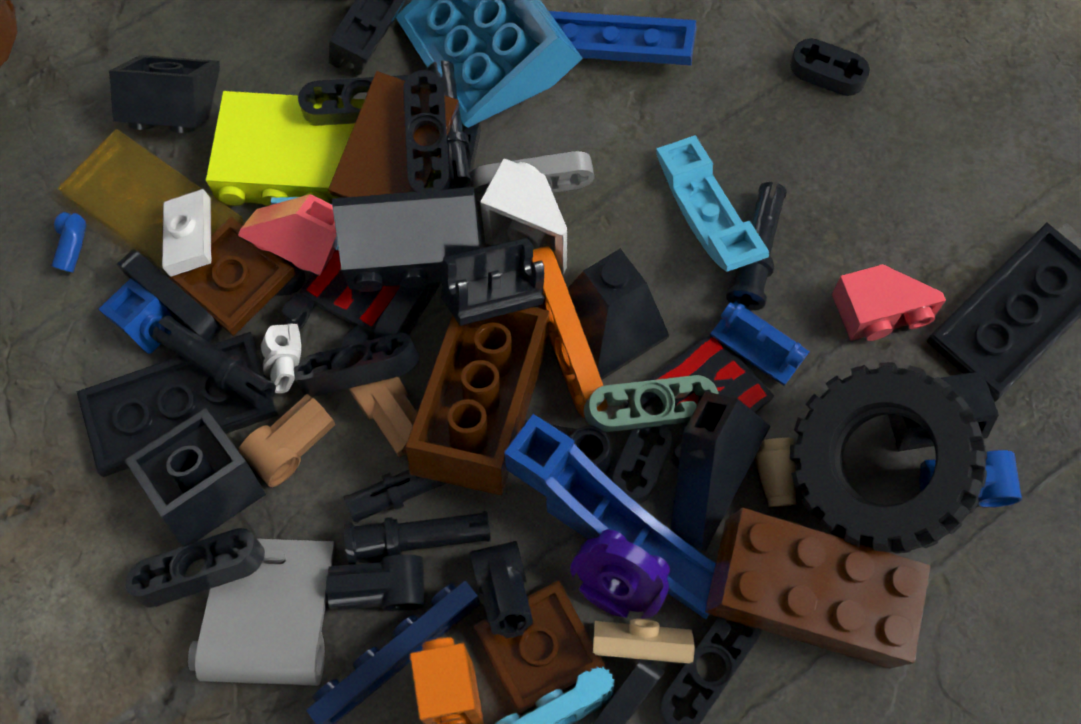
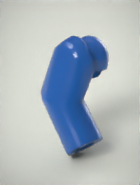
M62 212L57 215L54 221V229L61 236L51 266L72 273L83 245L87 225L83 217L77 213L71 215L68 212Z

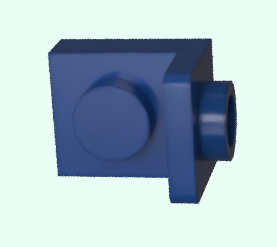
M131 278L99 308L113 324L130 336L148 354H151L161 344L153 339L155 326L170 335L172 333L158 322L165 316H174L153 294Z

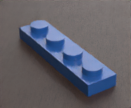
M549 11L582 58L691 65L696 20Z

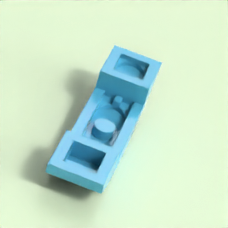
M696 135L656 148L661 168L681 212L700 244L716 264L728 272L769 257V250L751 222H742L713 176V162Z

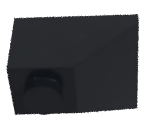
M621 248L585 269L567 288L601 380L669 338L668 330L647 282Z

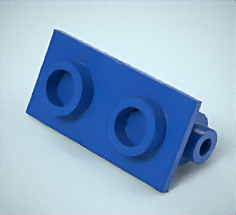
M736 301L734 304L731 302L721 314L722 319L710 333V336L783 386L786 385L810 352L801 346L800 343L795 342Z

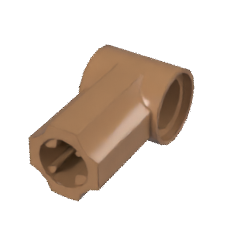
M399 377L349 388L363 413L369 420H374L397 456L407 455L406 444L418 412L408 400V393Z
M306 394L271 427L266 425L253 431L242 442L238 451L247 464L268 486L275 487L287 480L296 471L301 462V456L336 424L325 409L314 398Z

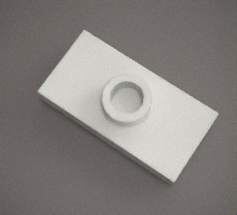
M204 189L165 201L163 210L162 268L171 277L211 264V198Z

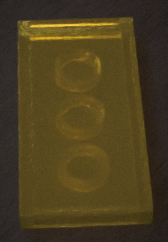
M115 129L58 187L63 196L161 267L163 264L164 202L202 189L118 129ZM207 193L211 198V235L230 217H233L242 226L245 224L242 216Z

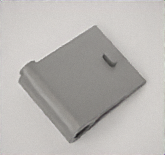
M257 539L265 550V557L261 566L247 577L210 589L198 641H192L188 654L189 669L196 672L198 681L318 686L322 679L325 656L324 639L321 630L327 600L326 576L328 574V566L333 564L335 542Z

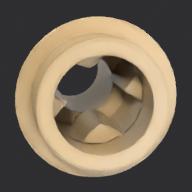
M794 438L763 440L754 458L768 501V507L770 508L797 505V488L794 486L791 473L796 471L795 462L790 460V445L794 444Z

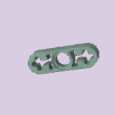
M700 375L605 385L596 389L586 400L584 416L590 426L597 427L603 432L686 423L690 421L697 407L694 401L680 402L675 407V399L685 397L692 389L696 396H703L705 391L718 394V390L710 379ZM652 392L660 397L663 403L661 414L650 415L642 409L640 404L642 393ZM627 395H629L628 408L617 410L611 416V419H608L606 412H598L597 407L604 399L607 400L609 406L623 405L628 400Z

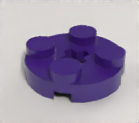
M603 530L599 537L586 540L571 563L570 571L572 578L576 573L578 574V577L583 582L579 590L584 597L595 606L615 616L627 618L629 612L633 611L643 612L640 619L650 618L658 613L669 591L667 577L670 573V567L668 563L661 557L650 555L642 548L628 542L621 533L615 530Z

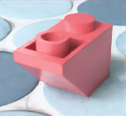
M311 194L256 209L241 227L238 234L239 237L251 242L255 247L264 251H270L292 262L296 267L311 271L319 276L333 257L338 246L332 204Z
M884 264L840 276L832 293L850 341L864 337L868 341L878 340L892 333L893 329L907 325L909 329L924 327L935 320L936 314L946 301L943 292Z

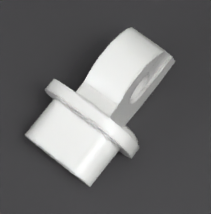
M297 324L270 326L261 343V352L265 357L263 373L266 377L271 378V381L276 385L275 393L287 392L295 379L294 367L299 365L301 357V338Z

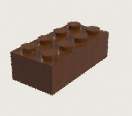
M531 307L461 326L452 315L406 444L410 475L500 496L503 495L509 471L506 470L504 452L524 425L548 345L549 310Z
M742 508L725 520L705 613L889 669L915 663L930 565L885 551H875L872 547L860 544V547L845 542L843 538Z

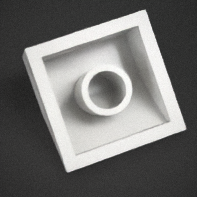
M504 158L480 201L485 243L494 246L528 238L533 244V250L548 246L553 251L560 271L564 275L567 269V227L546 176L528 163H515Z

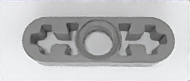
M574 151L512 161L515 163L524 162L534 166L540 173L546 176L552 193L583 188L592 183L595 178L591 156L586 152ZM502 162L482 165L470 172L472 179L470 187H474L476 201H481Z

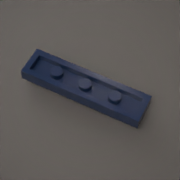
M464 581L457 588L454 584L443 588L431 600L433 607L420 618H417L416 615L408 617L393 630L392 635L395 638L380 650L375 646L363 653L353 663L355 671L341 682L333 679L321 687L313 696L315 703L306 710L316 724H336L411 662L410 653L423 651L422 644L424 642L439 639L481 605L478 595L470 585Z

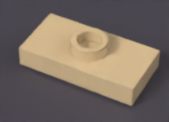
M632 619L630 624L595 621L593 653L595 655L679 663L693 662L695 645L692 630L659 627L658 622L649 619Z

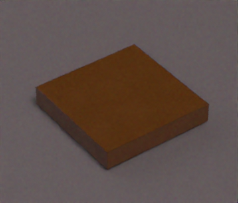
M230 217L211 235V264L171 277L168 276V278L203 307L220 326L234 336L296 273L293 267L280 256L270 251L261 250L251 242L239 237L238 234L242 225L233 217Z
M559 580L527 597L533 624L524 631L523 635L506 639L502 635L492 634L487 618L473 625L518 716L536 707L535 703L546 694L558 689L565 691L576 685L578 676L585 671L590 672L591 668L595 669L597 666L598 668L604 667L605 669L600 655L593 653V642Z

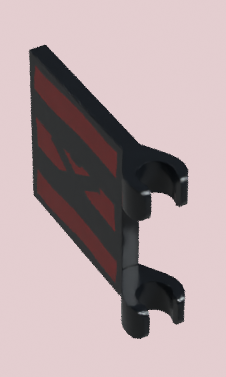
M335 250L333 257L321 275L313 273L301 291L287 301L282 309V314L286 317L285 323L287 325L297 324L300 330L306 324L316 305L356 326L345 336L342 346L364 342L374 338V331L380 317L401 285L384 286L374 292L349 289L341 269L339 250Z
M710 334L649 379L658 380L694 375L704 376L715 384L718 394L739 399L754 413L774 398L771 391L731 349L710 336ZM692 389L685 397L675 399V407L680 402L694 401L696 406H698L702 396H696ZM645 392L640 397V404L642 409L645 410L657 398L661 402L662 400L655 393ZM627 395L628 400L623 404L624 409L628 408L629 395ZM688 422L681 424L686 428ZM682 443L676 447L671 458L672 463L677 469H679Z

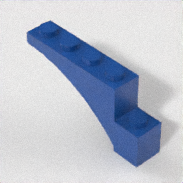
M533 414L504 452L506 470L546 496L547 512L585 538H597L603 530H615L621 533L628 542L642 548L650 555L659 556L664 559L670 567V573L667 577L669 584L668 594L706 619L709 614L705 613L716 563L673 533L630 498L574 444L575 441Z

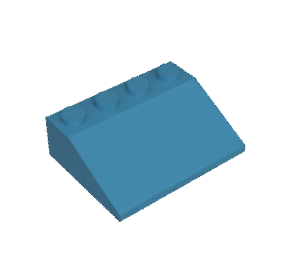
M412 0L396 17L427 67L436 62L438 72H440L442 77L440 61L453 63L461 121L468 128L551 88L583 59L541 0Z

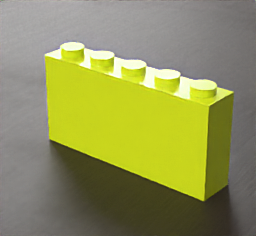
M223 91L206 182L216 201H221L231 206H240L244 203L269 206L271 205V198L301 197L308 194L332 204V198L339 197L331 195L328 189L355 123L313 125L304 118L298 102V95ZM317 98V103L313 105L314 108H322L325 98ZM338 98V108H344L342 98ZM352 99L350 104L356 108H362L365 99Z

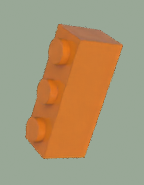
M453 638L434 639L422 644L423 651L410 653L420 720L424 724H484L475 668L464 643L454 645Z

